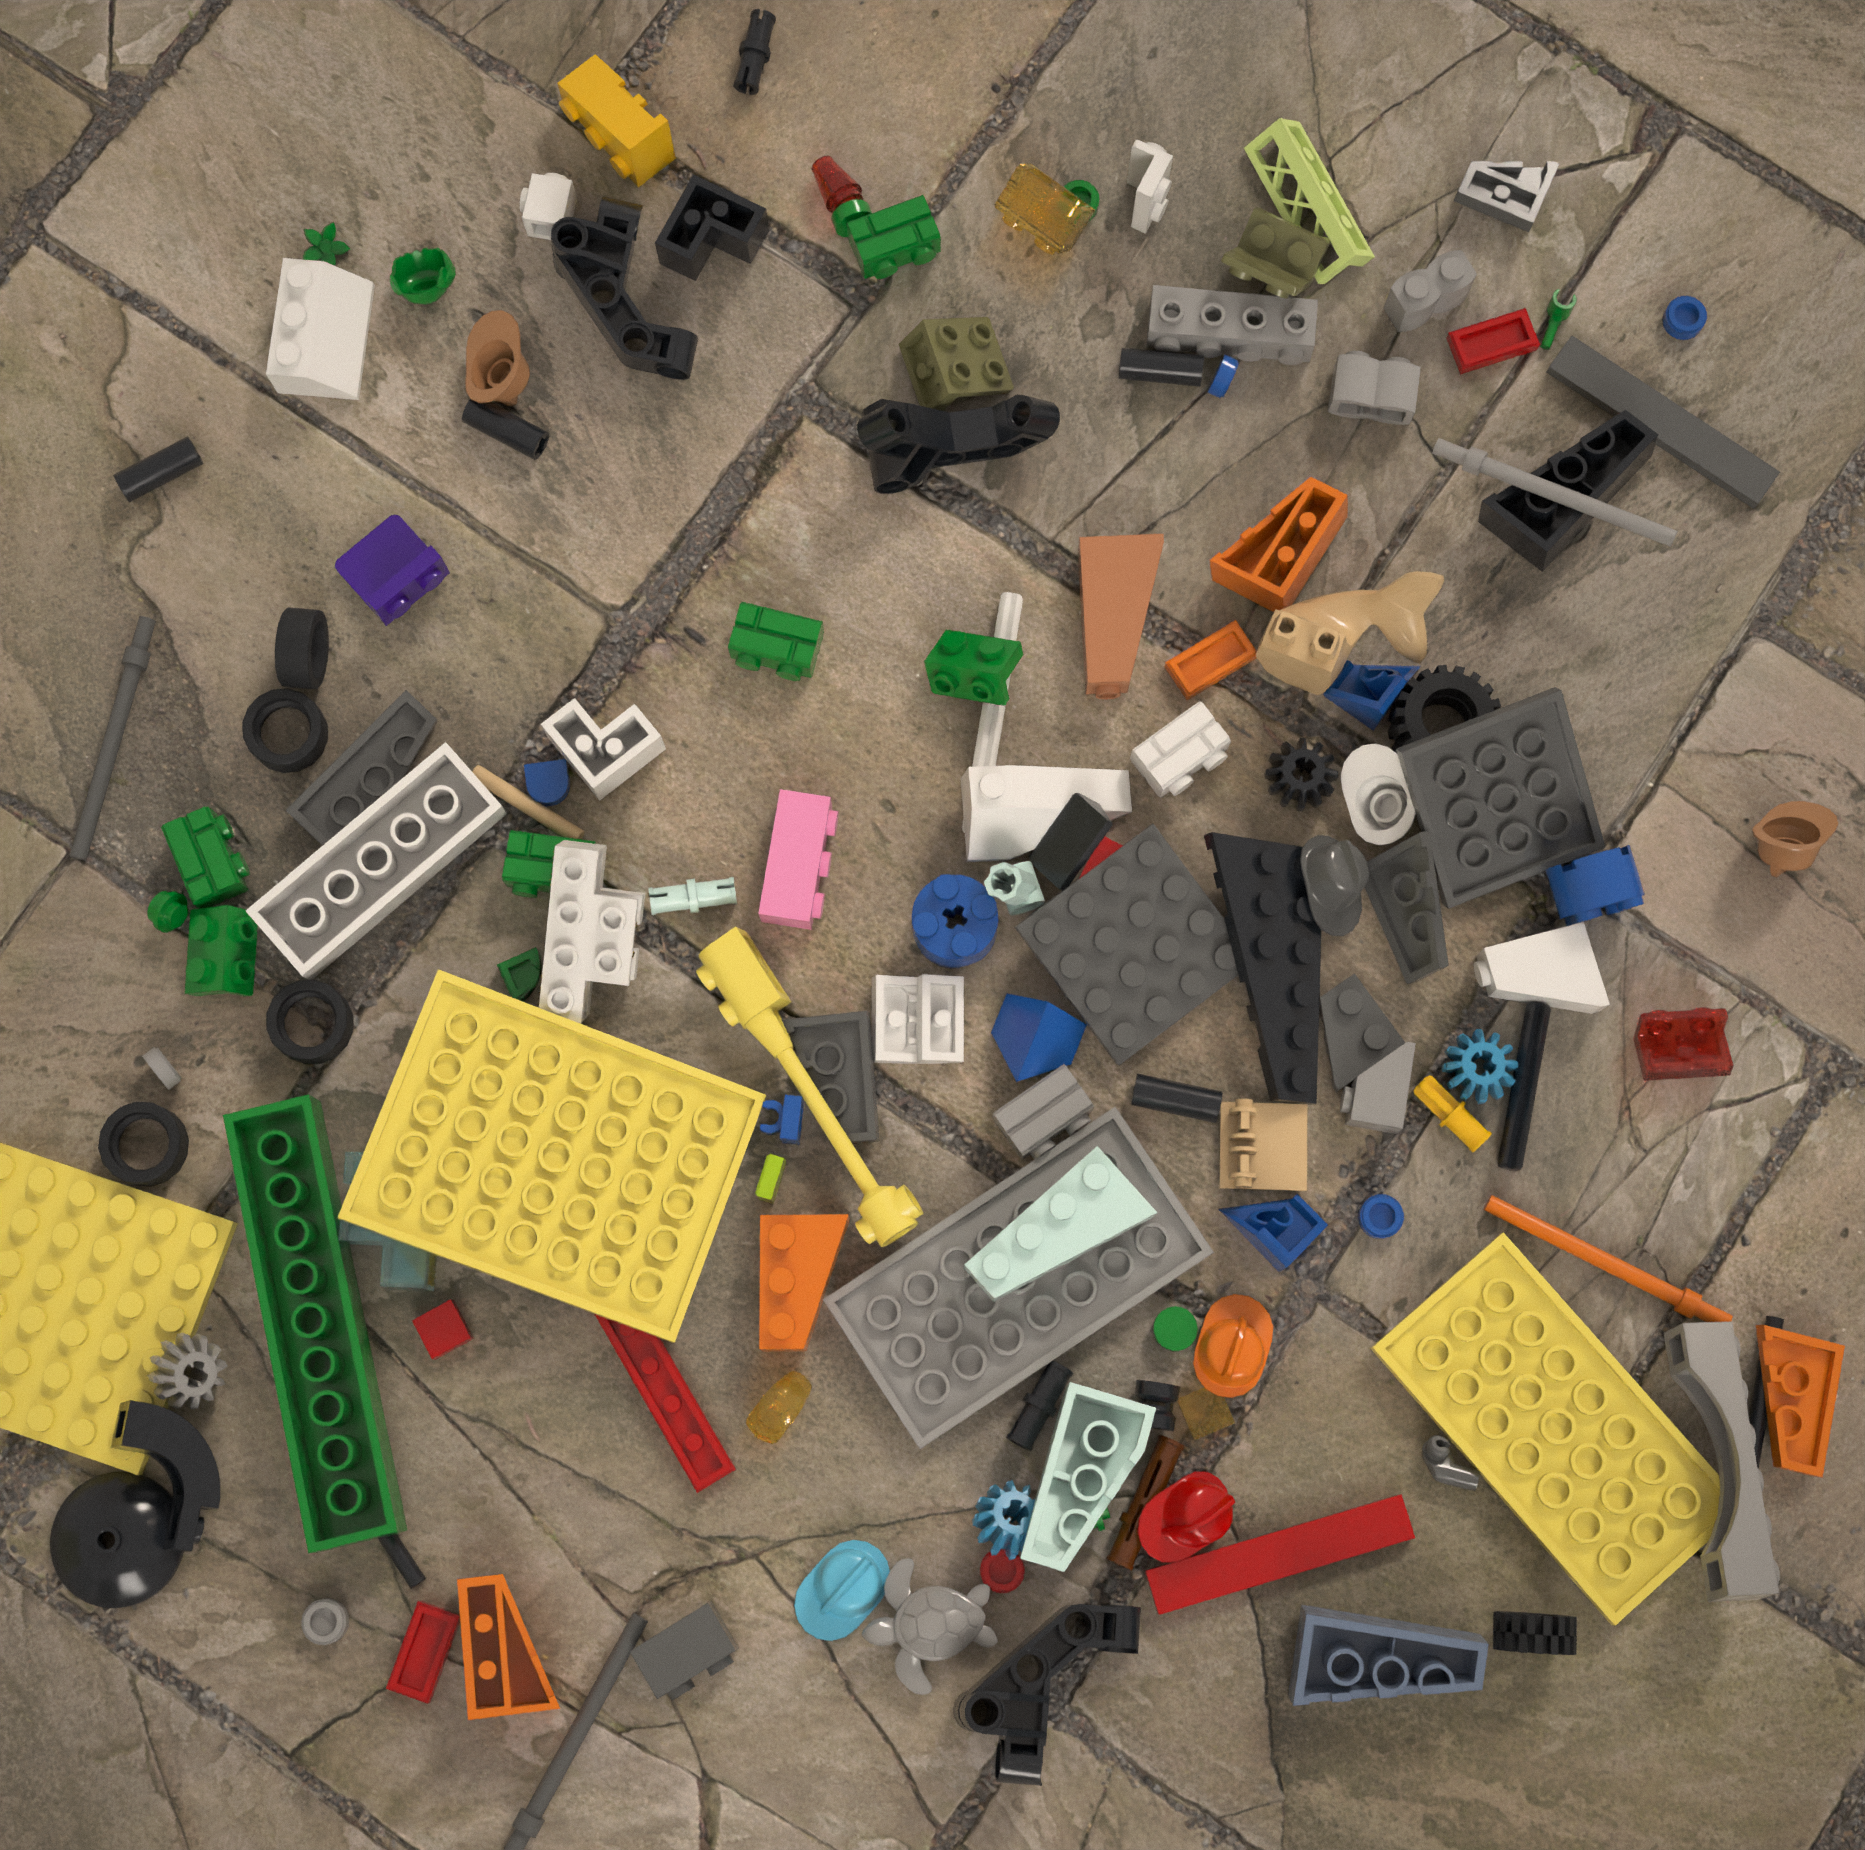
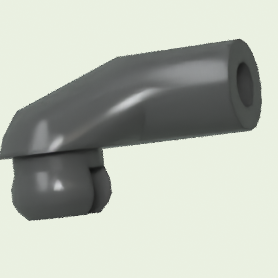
M1441 1435L1431 1436L1422 1447V1458L1433 1479L1440 1483L1475 1491L1479 1482L1480 1472L1475 1468L1456 1464L1449 1450L1451 1444L1447 1438Z

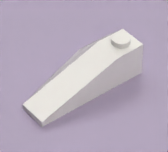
M1017 765L968 767L961 777L967 862L1011 860L1034 850L1074 793H1080L1099 803L1111 821L1132 812L1128 770Z

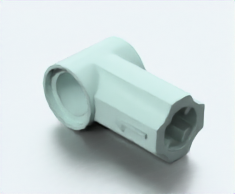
M1031 861L1014 865L1002 862L990 867V874L984 881L988 895L1005 902L1010 915H1018L1034 910L1045 903Z

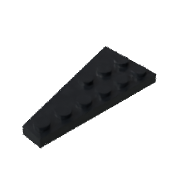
M1215 832L1205 834L1203 836L1207 850L1212 849L1217 872L1213 873L1217 889H1222L1227 909L1224 919L1240 983L1245 982L1251 1004L1246 1006L1250 1022L1255 1021L1261 1044L1257 1051L1270 1101L1291 1104H1317L1321 928L1314 921L1309 906L1305 880L1300 864L1303 847Z

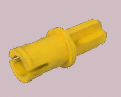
M1426 1076L1414 1088V1095L1441 1121L1438 1125L1441 1128L1446 1125L1472 1153L1492 1135L1464 1107L1466 1102L1462 1100L1459 1103L1433 1076Z

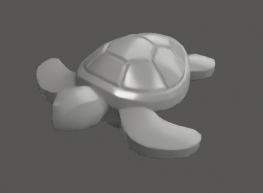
M907 1558L898 1561L893 1566L884 1585L885 1597L897 1611L895 1617H881L871 1621L863 1630L862 1637L876 1646H887L898 1642L901 1649L895 1661L897 1676L909 1690L915 1694L925 1695L931 1692L932 1686L921 1668V1659L926 1661L946 1660L960 1653L972 1641L982 1647L989 1648L996 1645L998 1639L991 1627L984 1626L986 1616L981 1607L988 1603L990 1587L988 1585L979 1584L973 1587L967 1595L949 1587L938 1585L923 1587L911 1593L910 1580L914 1562L912 1559Z

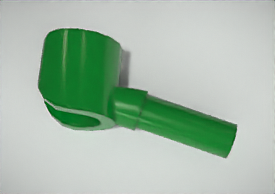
M1560 289L1555 290L1547 305V313L1550 319L1540 345L1541 348L1550 350L1558 327L1562 321L1570 316L1576 304L1577 298L1575 294H1573L1569 305H1562L1557 301Z

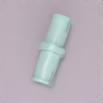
M734 877L695 883L694 878L687 879V884L648 888L652 915L690 909L691 913H698L699 908L737 904Z

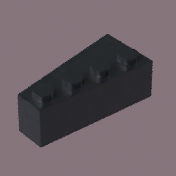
M1625 409L1580 438V441L1564 452L1559 451L1548 458L1547 463L1530 474L1608 503L1652 457L1658 434ZM1511 485L1497 495L1493 493L1482 500L1478 522L1543 572L1594 517Z

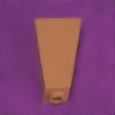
M1164 534L1079 537L1078 566L1086 695L1095 694L1097 699L1108 700L1120 697L1121 693H1128L1162 553Z

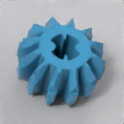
M1476 1029L1473 1032L1472 1040L1462 1033L1456 1038L1458 1047L1449 1046L1445 1050V1054L1453 1061L1444 1063L1442 1071L1455 1073V1077L1447 1082V1086L1449 1089H1452L1461 1084L1463 1089L1460 1093V1099L1467 1100L1474 1091L1477 1103L1484 1104L1487 1101L1488 1093L1497 1100L1504 1095L1502 1086L1511 1087L1515 1083V1079L1507 1071L1518 1068V1062L1515 1060H1505L1504 1057L1513 1050V1047L1508 1044L1499 1049L1496 1046L1500 1040L1498 1033L1494 1032L1487 1042H1485L1482 1029ZM1478 1058H1482L1485 1061L1483 1068L1487 1070L1481 1075L1475 1073L1477 1065L1473 1063Z
M1013 1480L1007 1481L1003 1490L994 1484L988 1489L987 1497L983 1496L978 1499L975 1507L979 1513L973 1517L972 1526L983 1529L977 1537L978 1543L988 1541L993 1543L990 1550L991 1556L997 1555L1002 1548L1005 1549L1010 1561L1016 1558L1019 1551L1022 1552L1035 1499L1029 1497L1031 1493L1030 1485L1024 1486L1021 1492H1019ZM1009 1515L1012 1516L1013 1519L1011 1520V1518H1008L1005 1520L1004 1516ZM1011 1520L1012 1523H1013L1014 1521H1017L1018 1524H1017V1526H1016V1525H1011V1524L1009 1523V1521Z

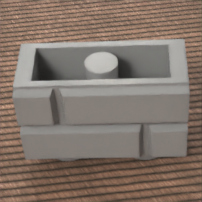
M1063 1064L992 1114V1118L1021 1160L1029 1155L1035 1160L1056 1146L1052 1139L1066 1130L1071 1136L1089 1124L1091 1119L1088 1117V1114L1093 1111L1094 1105L1082 1087L1079 1086L1067 1066Z

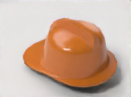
M1233 1294L1225 1296L1215 1302L1205 1316L1194 1352L1193 1366L1196 1377L1203 1387L1217 1396L1233 1398L1244 1395L1256 1386L1263 1373L1272 1343L1273 1324L1270 1314L1260 1302L1245 1295Z

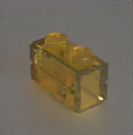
M1031 163L1020 164L1016 167L1007 182V186L994 204L995 208L1004 214L1001 219L1005 224L1017 231L1025 229L1036 237L1034 244L1051 255H1054L1055 252L1061 254L1070 251L1095 212L1094 208Z

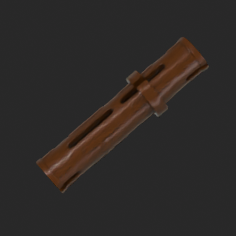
M1160 1434L1127 1513L1122 1511L1119 1518L1122 1525L1111 1551L1106 1557L1108 1561L1131 1571L1134 1568V1562L1141 1548L1137 1533L1139 1516L1145 1504L1156 1494L1167 1488L1179 1456L1185 1447L1183 1444Z

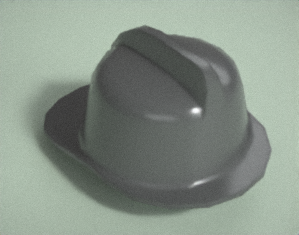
M1317 835L1307 840L1300 856L1301 870L1305 880L1310 910L1314 921L1322 931L1331 936H1344L1353 931L1360 919L1362 912L1361 891L1366 886L1369 878L1368 862L1363 853L1356 846L1352 845L1349 840L1339 842L1330 836Z

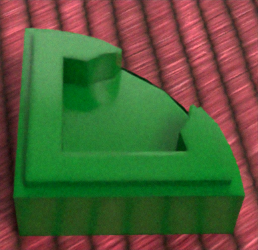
M536 947L497 964L512 998L523 1002L532 994L539 982L542 963L540 953Z

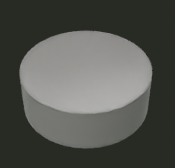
M153 1047L142 1055L168 1090L181 1082L180 1075L158 1047Z
M331 1598L312 1602L302 1615L301 1626L303 1633L308 1640L318 1645L337 1642L345 1635L349 1627V1614L346 1607L338 1600Z

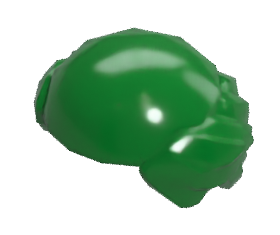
M425 247L421 252L414 250L412 253L407 252L403 256L400 255L395 258L389 280L392 290L397 295L402 296L413 304L428 305L438 301L447 292L454 282L456 270L451 259L443 249H428Z

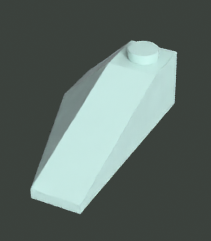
M1069 1382L1065 1387L1020 1559L1065 1572L1095 1527V1524L1145 1452L1156 1411L1155 1407Z

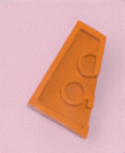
M1756 1325L1773 1467L1823 1478L1845 1346L1767 1325Z

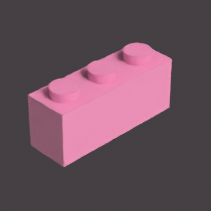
M780 789L758 912L761 922L812 930L813 918L821 919L825 894L818 893L820 877L828 878L832 852L825 851L827 836H835L839 811L832 810L831 797Z

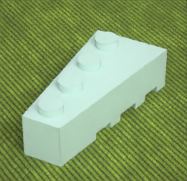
M1097 1146L964 1264V1269L994 1302L1101 1244L1118 1237L1137 1225L1154 1218L1157 1211Z

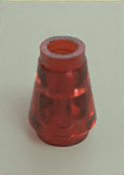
M823 156L813 163L811 171L814 174L825 206L829 212L833 213L838 206L847 201L863 200L861 186L831 156Z

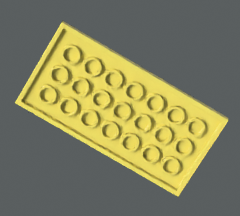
M1504 1232L1492 1240L1370 1348L1470 1464L1480 1472L1484 1480L1611 1625H1617L1709 1541L1718 1515L1720 1497L1718 1473Z

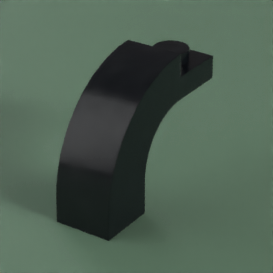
M133 1400L122 1402L118 1410L111 1448L145 1454L155 1459L166 1470L173 1488V1502L163 1550L191 1552L193 1545L200 1542L204 1529V1518L199 1517L200 1509H219L220 1478L213 1453L199 1431L173 1411L161 1406Z

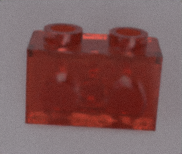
M1700 1007L1686 1011L1667 1012L1665 1010H1655L1641 1014L1633 1040L1643 1080L1730 1076L1734 1065L1724 1032L1728 1020L1727 1010L1725 1008L1710 1009Z

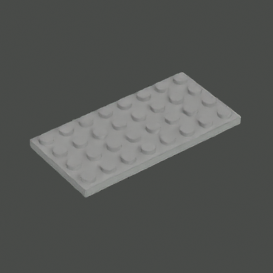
M1114 1107L823 1300L919 1449H922L1214 1252L1117 1108ZM1098 1146L1157 1211V1214L1154 1218L1137 1225L1118 1237L1101 1244L1080 1257L993 1302L966 1272L964 1264Z

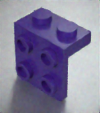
M399 515L389 516L335 562L337 572L385 626L394 619L404 615L412 604L427 592L435 589L450 574L437 551L431 545L427 547Z

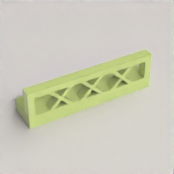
M1279 118L1244 147L1282 219L1301 227L1300 221L1303 207L1311 208L1317 217L1314 234L1331 241L1330 243L1339 258L1325 269L1320 264L1315 275L1318 284L1327 283L1349 265L1363 267L1375 257L1299 121ZM1273 139L1279 148L1276 167L1267 165L1260 153V150ZM1285 173L1294 175L1298 182L1295 200L1286 199L1281 191Z

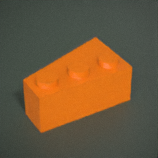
M1313 477L1308 478L1270 510L1271 514L1254 528L1249 527L1240 535V539L1222 554L1219 552L1210 559L1212 581L1272 612L1275 609L1281 610L1293 605L1348 517V495Z

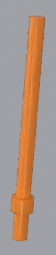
M1493 1195L1489 1197L1484 1207V1211L1673 1305L1674 1311L1689 1319L1695 1316L1705 1322L1732 1321L1733 1316L1703 1301L1701 1294L1687 1287L1681 1290Z

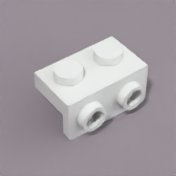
M1135 140L1131 149L1127 183L1137 188L1131 227L1146 234L1152 220L1159 223L1168 205L1169 200L1166 199L1172 183L1169 177L1173 156L1156 143H1144L1140 140Z

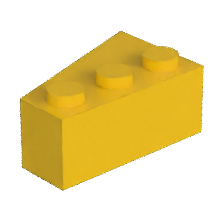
M596 54L557 83L562 98L559 101L562 111L572 122L578 119L586 128L584 133L594 148L598 151L604 148L611 156L609 160L612 167L621 178L626 179L629 177L639 188L676 159L668 120L662 114L653 118L643 108L648 105L646 100L639 93L633 97L625 89V81Z

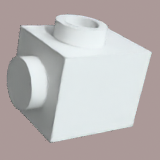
M532 173L529 188L524 187L520 197V211L523 212L522 220L528 236L551 240L553 225L559 219L574 216L577 195L572 180L558 173H546L545 175Z

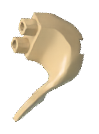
M1415 571L1404 574L1380 590L1336 592L1304 600L1281 610L1275 609L1260 640L1256 657L1268 673L1281 681L1315 695H1320L1333 684L1340 674L1350 652L1370 625H1376L1396 651L1408 660L1421 664L1427 655L1424 612L1442 588L1444 576L1432 572Z

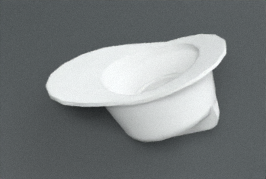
M1376 743L1362 745L1352 751L1344 762L1341 772L1342 791L1356 833L1366 842L1376 845L1392 844L1407 833L1416 815L1398 755L1389 747Z

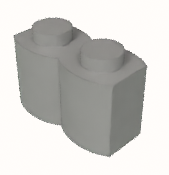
M1462 250L1444 253L1435 258L1427 269L1414 270L1397 279L1390 289L1383 309L1398 332L1414 330L1425 324L1433 313H1444L1459 306L1468 296L1477 273Z
M1349 351L1346 354H1340L1333 369L1328 412L1347 418H1369L1387 424L1409 425L1416 410L1421 367L1411 364L1408 359L1402 357H1391L1385 361H1379L1362 351Z

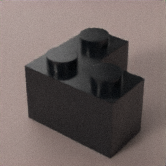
M693 174L655 241L659 263L694 281L697 280L714 247L751 264L769 232L767 210Z

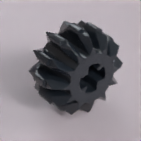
M1300 738L1295 750L1286 741L1280 747L1281 754L1272 753L1268 761L1273 767L1266 769L1264 777L1270 781H1275L1268 789L1270 795H1276L1281 792L1284 794L1280 801L1282 807H1286L1290 800L1293 799L1296 800V809L1299 812L1305 809L1307 800L1314 808H1318L1322 804L1321 795L1330 797L1334 792V788L1329 782L1336 781L1338 771L1328 768L1334 761L1332 754L1323 757L1319 756L1323 747L1321 742H1317L1313 749L1309 750L1307 749L1306 739ZM1296 768H1300V773L1306 770L1310 774L1306 782H1302L1303 777H1300L1299 780L1295 779L1293 774Z

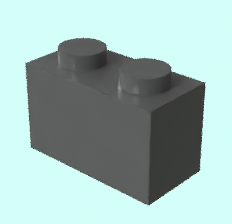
M710 1601L637 1646L630 1653L655 1697L659 1699L668 1694L671 1701L695 1687L691 1678L703 1670L707 1669L710 1676H713L732 1664L734 1661L730 1654L739 1647L713 1602Z

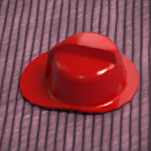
M1195 1471L1182 1477L1156 1494L1145 1504L1138 1519L1137 1533L1141 1546L1149 1556L1161 1562L1176 1563L1192 1556L1210 1543L1221 1539L1230 1529L1233 1520L1232 1505L1236 1503L1233 1496L1228 1494L1227 1488L1221 1480L1209 1472Z

